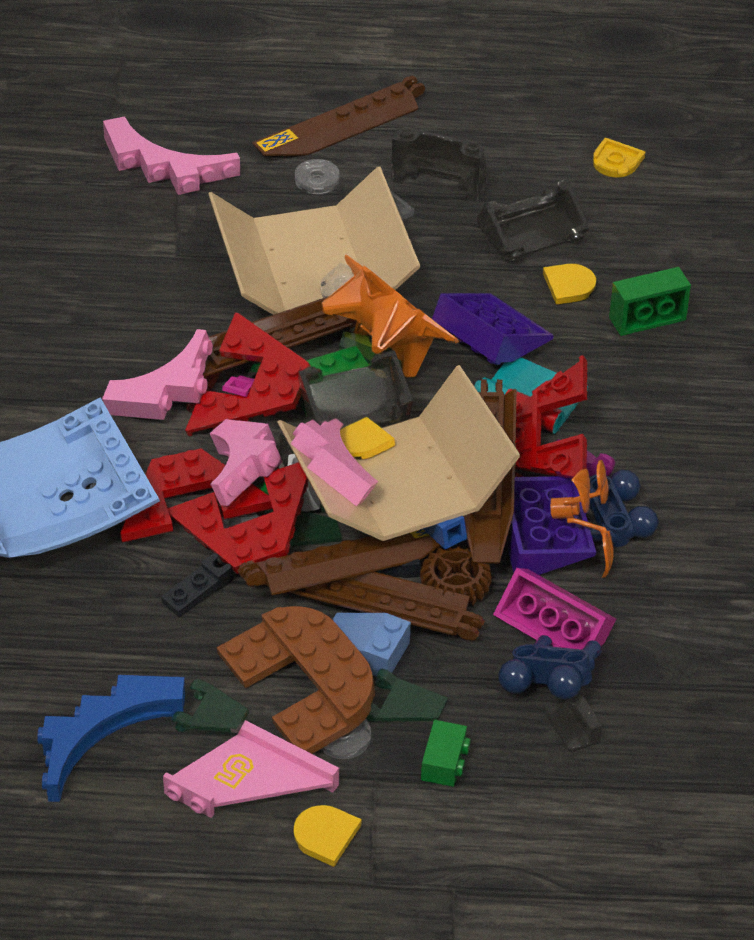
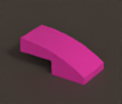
M241 375L238 378L232 376L223 385L222 391L246 397L254 379Z

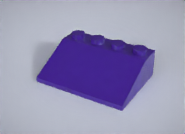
M441 293L432 320L448 332L454 334L460 342L467 343L471 346V350L483 354L487 357V361L497 365L501 364V362L515 361L551 341L554 336L491 293Z
M559 476L515 477L514 514L506 539L513 573L516 568H524L540 575L596 555L589 527L576 523H567V518L552 519L551 498H574L579 496V492L571 478ZM579 502L580 513L575 515L574 518L588 522L586 513L583 512L582 504Z

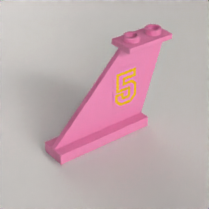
M243 720L238 726V734L176 774L171 775L166 772L163 776L164 793L170 799L180 801L189 806L196 813H203L212 818L214 807L324 788L333 793L339 786V768Z

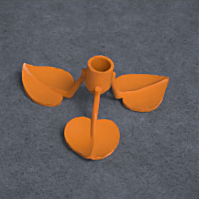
M599 460L597 464L598 488L595 492L590 493L588 469H582L571 480L575 484L579 496L574 498H551L550 508L552 519L567 518V523H576L600 531L603 538L606 563L602 578H606L614 557L610 531H607L605 527L574 518L575 515L580 513L579 502L582 504L584 513L589 511L590 498L600 496L601 504L607 502L609 487L603 460Z

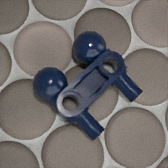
M619 470L613 473L611 477L606 476L609 487L607 502L601 504L600 496L590 498V509L597 524L610 531L613 546L622 547L634 536L637 538H647L653 535L659 523L657 514L647 506H637L628 513L622 502H628L636 498L641 487L638 476L629 470ZM597 475L590 477V493H593L598 488ZM590 528L593 542H602L603 538L600 531Z
M541 635L534 644L521 645L513 650V659L504 663L499 670V683L504 690L512 694L524 692L529 689L531 683L547 684L553 696L561 700L571 699L579 693L582 686L592 681L591 672L595 668L594 660L602 652V650H599L601 645L597 641L590 640L582 650L553 647L552 639L546 635Z

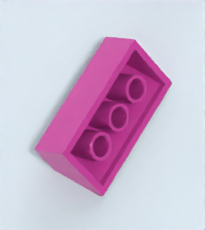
M516 568L493 614L536 640L541 635H546L552 639L553 647L580 650L590 640L597 641L602 646L616 621V618L533 571L524 568Z

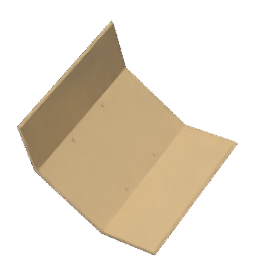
M381 167L373 170L335 206L258 218L249 216L214 193H208L241 296L273 315L328 297L350 280L354 274L345 261L346 254L361 266H366L394 290L420 268L419 261Z
M460 365L455 367L419 417L382 428L394 437V447L368 459H362L361 456L354 457L378 481L365 501L358 506H355L307 468L312 460L291 445L295 438L293 432L296 427L281 420L277 421L328 517L382 541L479 511L520 457L519 452Z

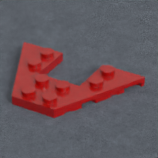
M235 312L219 349L220 355L227 358L261 362V365L246 397L206 391L202 395L200 402L196 403L185 429L187 436H193V432L211 427L214 430L225 419L247 422L248 418L263 414L266 417L279 411L285 412L296 409L311 372L309 362Z
M583 355L579 357L580 361L567 371L562 373L560 370L551 380L545 381L532 391L533 395L523 403L516 402L515 448L519 452L520 457L515 462V469L571 479L580 470L587 469V439L583 434L541 445V413L587 400V360Z
M201 448L152 459L145 475L160 502L126 519L121 530L122 542L173 531L172 521L164 498L212 488L211 483L218 477L226 465ZM253 484L249 485L228 506L219 504L224 519L272 509L269 495Z
M299 462L277 469L267 477L263 476L274 512L226 529L218 499L214 492L170 507L168 512L170 518H173L183 526L184 530L187 533H191L204 547H208L214 553H217L218 558L230 564L233 571L238 574L239 565L244 562L247 563V561L253 560L257 563L272 557L279 558L288 555L289 543L295 533L294 525L296 518L301 513L304 503L303 495L307 492L309 486L307 483L308 478Z

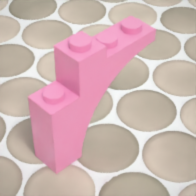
M197 329L185 349L161 368L131 379L110 380L102 398L110 415L164 420L167 411L171 409L172 401L199 403L202 395L207 390V380L204 379L203 373L205 371V362L208 355L212 353L213 348L207 331Z
M336 418L329 422L324 421L321 426L314 420L305 424L303 422L300 423L293 432L295 438L291 445L312 460L307 468L355 506L364 502L378 481L354 459L345 447L340 436V429L344 424Z
M225 419L210 433L218 453L229 457L222 472L211 483L220 505L228 506L259 476L267 477L283 462L268 424Z

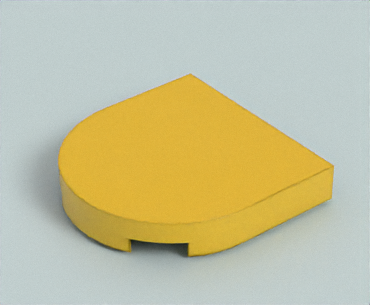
M604 138L594 152L593 165L603 175L625 177L632 174L645 158V151Z
M578 264L543 267L544 278L556 305L585 300L595 290L596 277L587 267Z
M368 417L340 430L341 439L353 457L361 456L362 459H368L395 446L394 437Z
M314 806L306 809L297 817L294 823V838L303 853L334 867L361 827L362 819L331 806Z

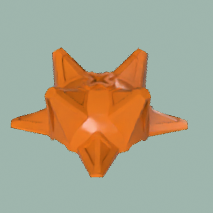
M347 254L345 255V261L351 268L354 276L321 303L323 313L332 316L336 314L356 320L357 323L353 335L361 337L372 336V351L375 354H379L390 347L399 361L401 371L405 377L416 376L434 338L444 339L450 343L459 342L456 337L420 309L414 307L366 266H361Z

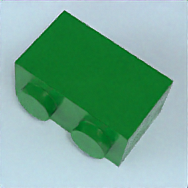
M434 720L422 760V781L454 787L457 776L462 777L465 760H462L463 754L468 755L471 738H466L467 726Z

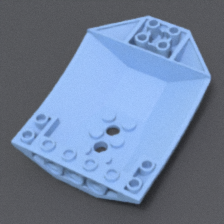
M101 398L36 430L0 442V556L35 555L69 545L108 529L160 502ZM96 483L93 488L85 489L87 485ZM64 493H74L69 501L64 502L60 500Z

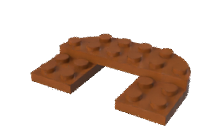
M277 607L262 614L263 622L218 646L217 652L244 688L251 686L293 661L299 665L317 687L318 691L272 716V721L287 742L313 754L351 732L366 719L371 711L373 696H375L372 671L368 661L326 614L307 607Z

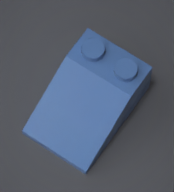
M336 613L333 621L368 661L372 675L388 680L410 643L411 622L387 613Z

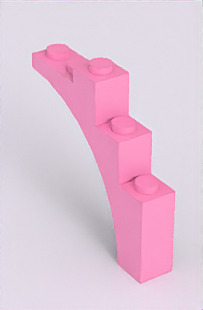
M125 117L103 121L104 139L118 170L122 171L141 167L148 183L171 179L177 194L181 195L199 191V184L240 176V157L238 153L223 155L180 153L148 141L130 126Z

